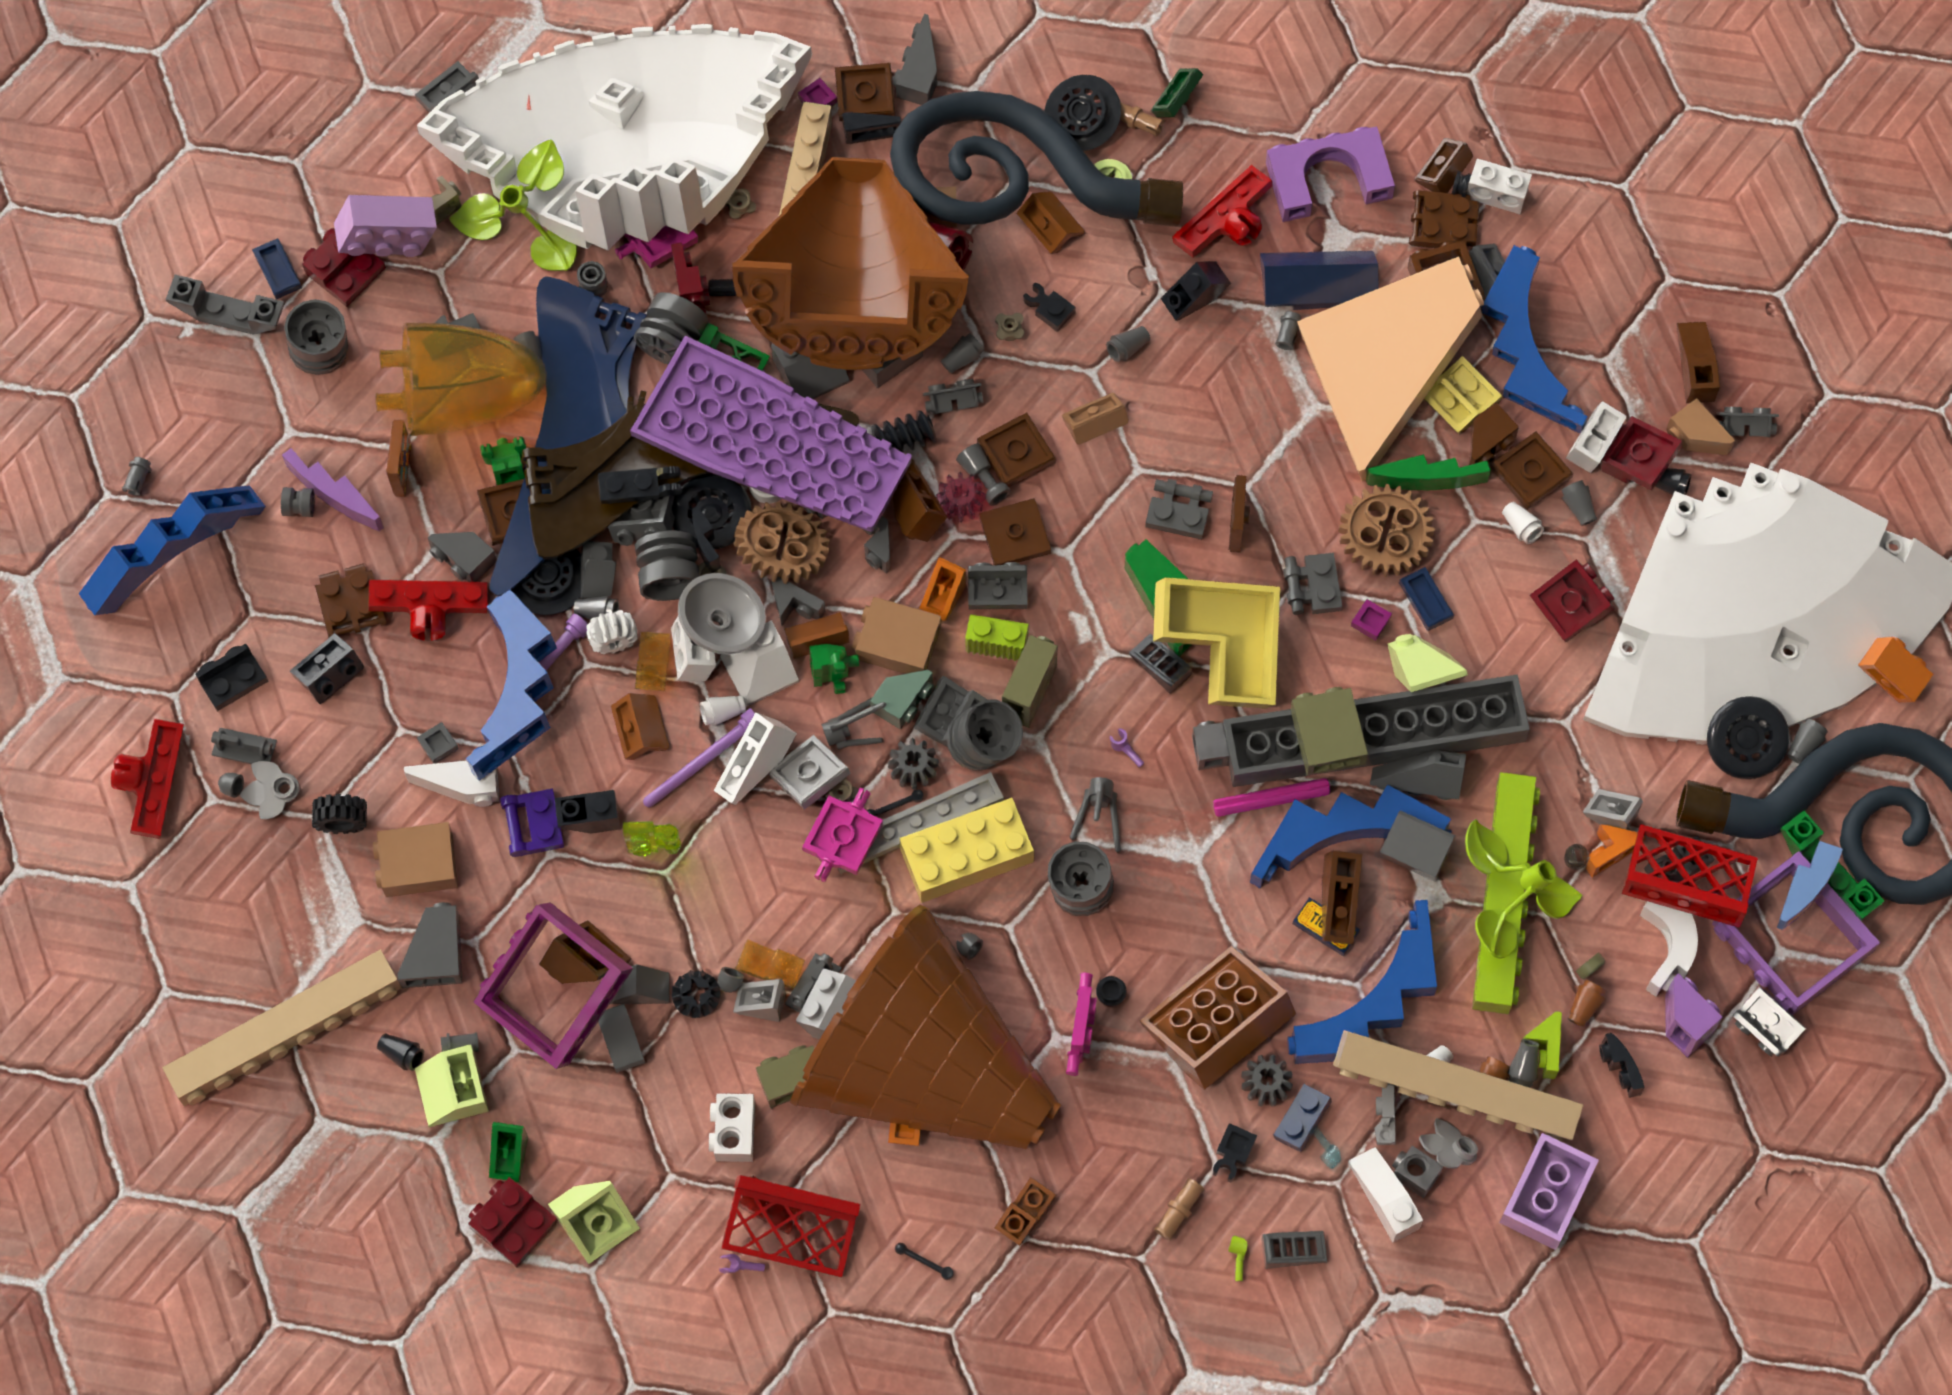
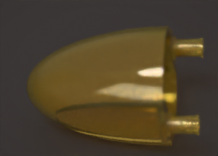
M404 323L402 349L379 350L380 368L402 367L403 390L401 393H376V411L402 410L406 416L410 437L471 429L507 417L531 403L542 392L546 384V367L538 355L528 347L494 332L451 324Z

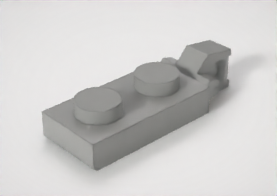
M1388 1083L1386 1089L1382 1088V1097H1376V1115H1382L1381 1122L1374 1128L1377 1145H1396L1395 1085Z

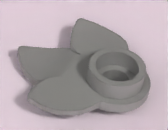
M258 761L252 763L251 768L257 780L244 788L240 793V797L250 805L260 806L259 816L261 819L275 818L282 813L286 803L293 801L298 796L300 790L299 782L293 775L282 773L279 766L273 762ZM289 784L290 790L287 793H281V786Z
M1436 1118L1434 1121L1436 1134H1425L1419 1137L1424 1149L1430 1154L1437 1155V1163L1446 1168H1458L1461 1164L1471 1165L1477 1158L1478 1148L1476 1143L1469 1137L1462 1136L1457 1128L1441 1119Z

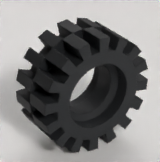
M329 794L326 795V798L320 796L312 802V827L316 828L317 831L323 830V833L333 832V834H338V832H342L343 834H348V832L356 833L358 830L362 831L367 826V802H365V799H360L358 796L351 797L349 794L341 796V794L332 796Z

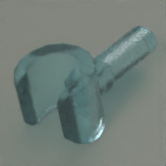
M1317 1126L1313 1134L1326 1150L1320 1158L1325 1165L1333 1169L1341 1161L1340 1150L1327 1141Z

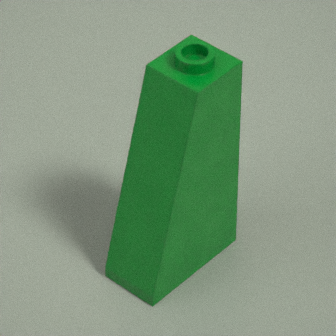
M1147 539L1140 545L1135 543L1125 553L1124 569L1154 619L1156 582L1163 578H1188ZM1167 642L1170 649L1179 657L1193 645Z

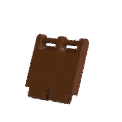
M1421 190L1413 192L1415 209L1414 213L1411 214L1413 232L1412 236L1409 237V245L1438 248L1448 241H1455L1456 243L1464 240L1466 246H1476L1480 202L1470 200V195H1466L1464 198L1461 194L1453 195L1451 193ZM1421 201H1424L1423 214L1420 213ZM1419 224H1422L1421 236H1418Z
M364 563L345 568L346 577L344 578L340 577L339 570L319 575L320 584L315 585L328 637H331L334 633L336 635L352 631L359 633L362 628L381 624V626L387 625L384 612L368 611L369 580H375L372 570L366 571ZM374 616L379 617L373 620L359 623V621L363 619L371 618ZM353 623L351 626L333 630L335 627Z

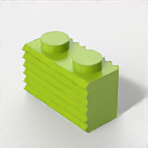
M970 614L965 637L967 653L972 651L973 654L978 653L979 655L984 654L991 657L995 655L996 658L1001 656L1002 659L1019 660L1028 640V624Z

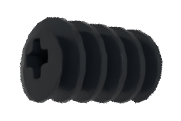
M921 410L916 412V420L908 413L905 415V423L899 417H896L894 419V427L887 420L883 422V430L877 424L872 426L873 437L880 441L884 439L890 442L893 448L904 453L905 444H907L911 451H914L915 441H918L922 447H925L927 437H929L933 444L937 442L932 421L928 413L925 416Z

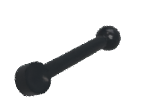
M918 789L914 790L911 796L876 810L868 809L867 812L877 816L912 801L921 802L923 800V792Z
M904 1243L896 1244L895 1252L897 1254H905L941 1273L944 1280H950L953 1277L952 1268H943L907 1249Z

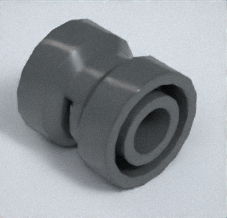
M589 261L583 263L577 271L579 287L593 292L595 296L602 297L608 288L605 269L598 262Z
M283 487L281 493L282 516L300 514L302 517H313L315 509L314 489L303 488L301 491H296L294 488Z

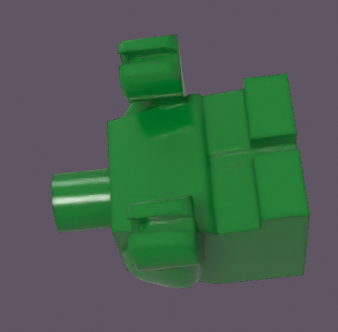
M520 436L519 440L515 437L513 443H508L506 438H500L496 442L497 446L492 447L489 443L487 447H484V444L480 446L481 456L485 464L492 465L496 485L525 478L521 458H523L522 450L526 449L524 437Z
M831 644L809 646V661L814 687L822 686V683L830 681L833 682L835 694L846 693V685L842 680L848 677V668L859 666L858 655L847 656L846 649L843 646Z

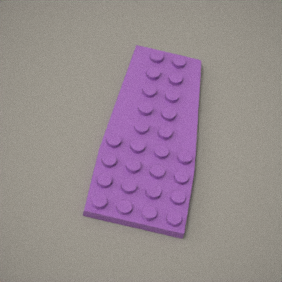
M687 336L683 338L630 430L631 436L711 473L870 532L874 531L911 463V454L907 453L905 455L896 450L890 442L884 439L880 441L868 434L865 428L859 425L856 427L842 419L840 414L833 410L829 412L818 406V402L808 396L806 398L794 392L792 387L767 373Z

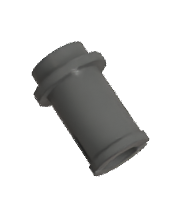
M1287 311L1280 317L1282 324L1275 342L1277 347L1284 350L1293 349L1299 328L1297 321L1301 320V315Z
M135 457L133 461L129 462L131 468L122 487L124 492L129 490L128 494L140 496L146 476L152 471L150 468L151 462L141 457Z
M477 1032L450 1036L447 1033V1037H441L442 1052L470 1044L474 1052H479Z

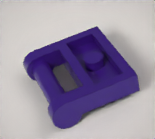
M553 788L521 795H506L500 798L501 808L506 813L510 835V856L519 857L564 848L561 829L558 828ZM525 806L532 839L531 842L526 843L522 839L517 808Z

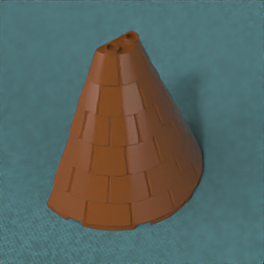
M831 157L821 170L781 210V215L747 247V251L736 262L732 263L733 282L737 297H741L746 307V316L765 338L790 355L795 351L809 357L812 364L845 370L883 367L885 361L899 357L904 361L931 346L951 326L952 318L958 308L961 309L966 296L969 275L957 264L954 254L927 222V216L915 203L912 195L899 183L887 162L879 159Z
M918 905L905 916L896 928L892 938L887 937L847 994L848 997L842 1006L843 1013L837 1012L834 1014L803 1069L805 1073L802 1079L805 1081L797 1083L790 1101L796 1107L802 1106L829 1110L830 1113L903 1124L913 1129L946 1133L949 1136L989 1141L1027 1149L1031 1142L1034 1144L1039 1142L1046 1130L1042 1127L1047 1118L1053 1120L1062 1106L1058 1103L1057 1098L1038 1070L1034 1069L1015 1036L1011 1035L993 1003L989 1002L970 969H967L949 938L944 935L930 909L922 905Z

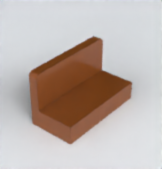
M1051 191L1032 193L1016 213L1050 254L1058 253L1070 237L1082 236L1085 232Z
M841 612L784 629L793 659L809 655V646L821 644L840 646L850 643L847 625L844 624Z
M628 693L611 705L626 760H635L648 750L666 751L669 749L657 699L654 695Z

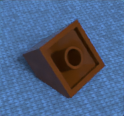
M588 920L579 924L627 964L632 958ZM565 933L553 939L539 963L552 978L561 984L595 982L603 978L609 968Z

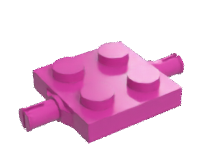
M666 225L649 242L625 233L624 236L628 242L615 248V253L617 257L619 256V259H623L627 255L636 252L650 268H653L673 257L671 244L682 242L683 250L698 242V235L694 230L686 234Z
M859 788L853 803L842 802L828 796L802 846L804 852L817 857L822 862L814 875L816 879L820 880L821 878L822 882H826L832 867L842 868L855 875L858 874L883 825L882 819L869 814L863 808L871 795L868 790L864 792V788Z
M1085 972L1080 974L1079 989L1076 992L1078 1001L1071 1051L1067 1052L1068 1064L1066 1074L1071 1076L1079 1075V1064L1083 1061V1054H1090L1093 1027H1088V1024L1094 1025L1097 998L1091 997L1093 974Z

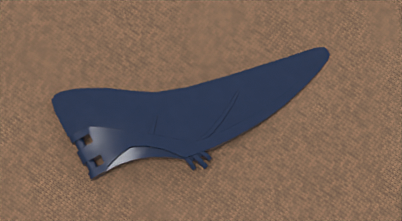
M545 276L539 281L537 287L536 312L547 397L535 447L554 449L580 443L596 436L613 425L627 412V400L630 397V372L637 349L634 334L640 328L642 319L648 316L642 312L638 314L631 312L630 308L615 302L612 304L606 303L604 298L595 296L593 292L563 280ZM601 313L607 315L605 321L599 319ZM627 323L633 324L631 330L625 328ZM538 462V467L547 466L546 462ZM525 478L490 580V590L497 596H502L508 590L514 589L546 560L537 555L533 543L528 504L530 489L526 488ZM541 489L542 494H550V489Z

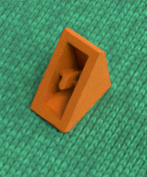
M939 557L919 609L940 615L941 620L946 621L966 587V569Z

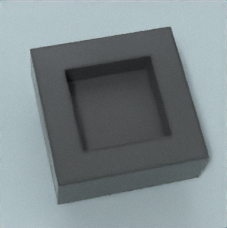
M442 722L417 737L419 744L433 764L459 749L457 743Z

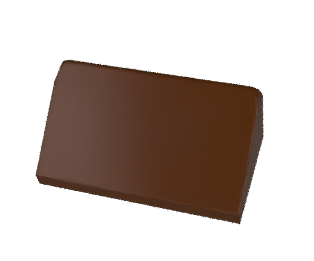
M1444 138L1416 176L1415 181L1432 192L1448 193L1454 185L1457 172L1461 171L1462 173L1473 158L1467 143Z

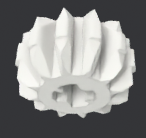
M610 610L606 614L600 613L599 617H593L590 623L586 625L588 641L593 651L600 652L601 654L608 652L614 654L617 651H624V648L633 646V642L638 639L634 619H632L630 613H624L623 610L617 612Z

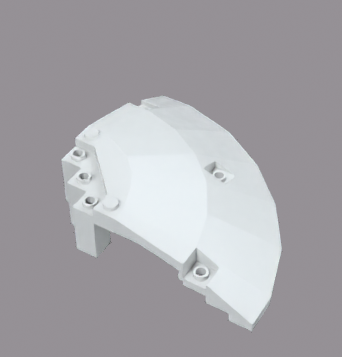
M710 24L691 25V30L677 31L675 26H669V31L656 32L653 31V27L632 28V34L615 37L614 32L592 36V42L575 45L574 40L554 46V52L541 56L537 52L533 54L534 59L520 64L518 60L503 64L498 67L497 74L487 80L484 77L475 81L476 86L465 93L463 90H459L445 98L417 125L418 133L467 174L473 171L490 178L493 195L499 199L501 191L508 185H515L517 187L519 185L529 186L521 183L517 178V168L520 161L538 144L547 140H553L564 164L563 179L552 190L541 191L535 186L533 191L524 192L529 201L526 210L540 225L568 242L585 249L594 244L609 251L625 233L649 242L665 225L689 234L699 223L707 225L727 203L769 141L766 123L778 110H785L812 57V51L810 46L775 33L755 31L754 35L741 34L739 33V28L732 27L726 32L714 30L713 25Z
M1750 463L1741 487L1712 477L1703 502L1675 491L1583 720L1625 737L1649 739V737L1667 738V741L1677 742L1678 740H1686L1704 745L1707 744V731L1714 714L1724 704L1739 697L1754 696L1771 702L1782 712L1788 727L1805 723L1807 719L1813 720L1821 717L1822 714L1831 710L1844 708L1860 694L1877 684L1858 666L1877 638L1892 636L1899 638L1905 643L1906 649L1913 654L1947 613L1952 602V563L1916 538L1910 540L1885 530L1889 520L1808 478L1784 469H1780L1779 473ZM1889 544L1897 545L1898 550H1891ZM1629 645L1633 651L1625 652L1622 647ZM1790 649L1793 651V655L1788 656L1783 650ZM1749 715L1748 719L1753 720L1755 715ZM1763 720L1759 722L1761 727L1765 725Z

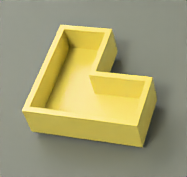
M1163 578L1156 582L1153 641L1211 646L1208 705L1261 709L1276 705L1280 587Z

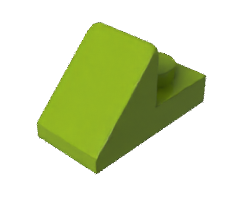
M1554 1012L1523 1038L1537 1042L1539 1048L1544 1049L1539 1050L1538 1068H1543V1078L1555 1079L1559 1071L1562 1012Z

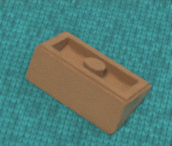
M1114 392L1062 415L1067 428L1078 445L1126 425L1129 421L1125 406Z

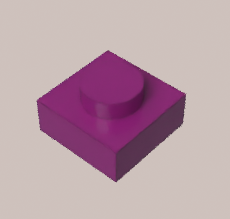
M818 78L798 92V98L802 103L809 102L830 106L837 103V96L821 78Z
M1366 599L1352 620L1351 627L1376 641L1391 619L1392 613Z

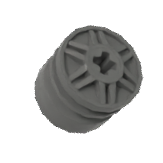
M660 292L654 296L647 310L648 317L642 319L640 328L634 334V341L642 351L664 364H669L685 336L699 341L709 323V319L698 306L689 300L675 294Z
M314 299L303 301L290 311L286 317L284 329L289 356L295 366L306 373L315 375L330 373L340 367L346 359L349 347L344 316L339 309L327 301Z
M669 530L648 534L638 539L635 543L637 566L640 568L638 572L640 593L643 597L655 601L678 600L685 587L692 580L700 576L699 567L695 563L698 557L695 550L696 541L693 535L683 531Z
M997 699L983 700L958 714L952 720L946 735L947 747L953 759L962 767L972 771L986 770L1014 755L1021 745L1023 728L1017 712L1007 703Z
M1079 841L1063 845L1053 854L1048 864V880L1054 900L1059 907L1074 916H1089L1102 910L1109 903L1113 895L1114 886L1112 870L1107 855L1098 846L1089 842ZM1085 879L1087 880L1088 885L1081 884L1077 887V880L1083 882Z

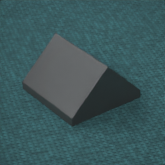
M1400 810L1383 844L1380 856L1436 882L1455 835Z

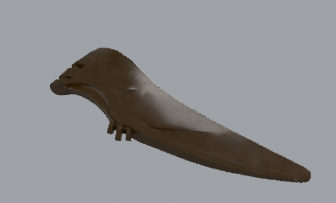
M640 391L638 403L634 406L633 397H628L627 412L613 425L592 438L566 447L554 449L533 447L522 450L523 461L527 465V468L524 470L526 488L530 489L528 504L532 537L539 557L554 559L573 551L602 533L611 523L618 520L632 507L641 502L601 504L598 473L648 468L660 469L671 466L680 468L681 475L679 477L658 480V487L664 484H678L684 480L710 473L631 436L630 430L645 406L644 402L647 391ZM818 404V406L829 412L833 410L840 414L842 419L856 427L859 425V417L855 413L833 406ZM538 462H546L547 466L538 467ZM541 489H550V494H542Z

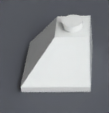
M772 620L765 623L760 638L752 647L737 654L720 655L739 695L744 699L745 707L799 682L786 647Z

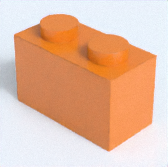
M1893 636L1877 638L1858 664L1866 674L1898 703L1915 702L1934 675L1926 668L1924 660L1912 655L1906 649L1905 643Z

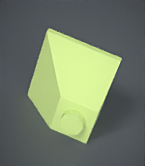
M1401 635L1395 639L1396 641L1387 643L1394 675L1410 692L1468 675L1467 670L1449 653L1416 635Z
M610 1181L574 1186L548 1204L588 1264L640 1229Z

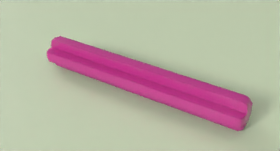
M1321 778L1215 799L1213 801V809L1215 815L1220 817L1291 803L1295 799L1301 801L1330 794V785L1327 778Z

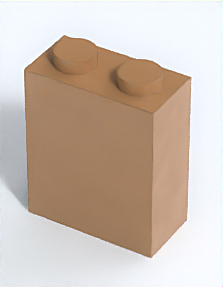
M873 597L871 605H866L863 610L861 622L864 623L862 632L857 631L853 640L852 648L856 649L859 661L904 674L927 670L942 627L941 616Z
M449 822L377 831L378 841L373 842V854L375 860L380 862V870H375L377 888H382L386 897L458 888L453 833Z

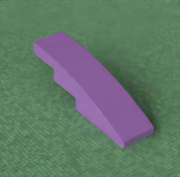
M292 448L282 454L286 467L307 488L314 489L315 494L325 503L365 526L377 531L383 529L378 514L345 475L335 482L319 462L308 468Z

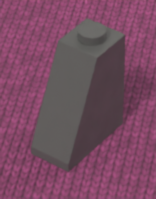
M442 902L434 904L433 907L425 908L398 972V981L401 988L462 984L460 914L456 905L452 906L450 903Z

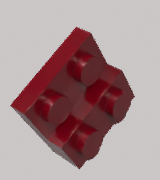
M331 228L325 233L322 239L323 243L317 249L311 248L305 253L302 266L308 277L348 307L386 266L374 254L352 256L348 253H338L335 229Z
M682 242L671 244L679 295L698 306L706 314L705 306L710 305L706 275L700 276L698 266L692 267L690 252L684 253Z
M1631 416L1626 424H1622L1615 436V440L1601 460L1602 472L1626 484L1631 480L1652 491L1682 448V440Z
M1577 559L1530 594V597L1565 642H1568L1587 626L1595 625L1615 609L1611 603L1615 600L1612 593L1605 585L1600 588L1596 584L1594 579L1598 575L1588 563L1582 565Z
M508 1177L505 1182L499 1180L493 1185L489 1191L492 1197L485 1205L479 1203L471 1210L468 1216L471 1221L468 1225L474 1233L517 1268L558 1220L534 1200L531 1194Z

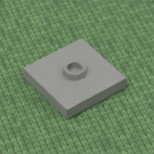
M814 735L783 758L769 772L770 777L804 810L851 774L848 767Z

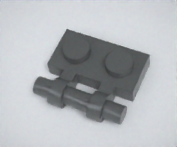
M1156 479L1154 491L1165 494L1163 499L1151 498L1145 527L1202 540L1209 509L1198 507L1199 501L1211 503L1213 491L1204 490L1202 486L1195 484L1193 487L1177 484V480L1168 479V481ZM1174 495L1190 498L1189 505L1174 502Z
M1334 553L1305 556V567L1297 566L1296 557L1294 556L1284 559L1285 569H1283L1284 579L1288 581L1289 587L1287 600L1288 604L1292 607L1294 615L1303 614V604L1310 603L1312 614L1342 611ZM1307 579L1309 591H1301L1299 580Z

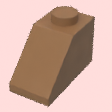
M1697 398L1673 415L1666 429L1668 434L1682 440V448L1685 451L1727 455L1731 452L1735 439Z

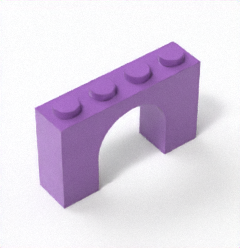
M1377 126L1372 128L1360 127L1353 132L1343 134L1332 133L1325 138L1315 140L1308 138L1292 145L1280 144L1267 150L1266 166L1272 180L1274 194L1283 222L1311 215L1312 201L1304 175L1310 167L1322 161H1338L1351 168L1358 179L1365 204L1393 199L1395 184Z

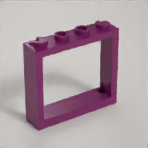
M549 902L536 905L532 912L527 913L525 917L527 920L522 930L519 929L509 941L511 946L506 954H502L493 965L495 970L490 978H486L480 984L481 989L474 1003L555 1069L570 1064L634 968ZM548 921L609 968L558 1045L498 998Z

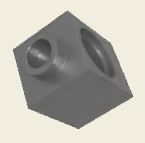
M1205 721L1193 727L1192 740L1198 770L1228 766L1229 753L1223 722Z
M1411 1146L1407 1153L1401 1151L1392 1165L1396 1168L1394 1174L1401 1184L1422 1198L1426 1196L1443 1168L1442 1165L1414 1146ZM1412 1164L1419 1165L1423 1170V1174L1413 1176L1408 1172L1407 1167Z

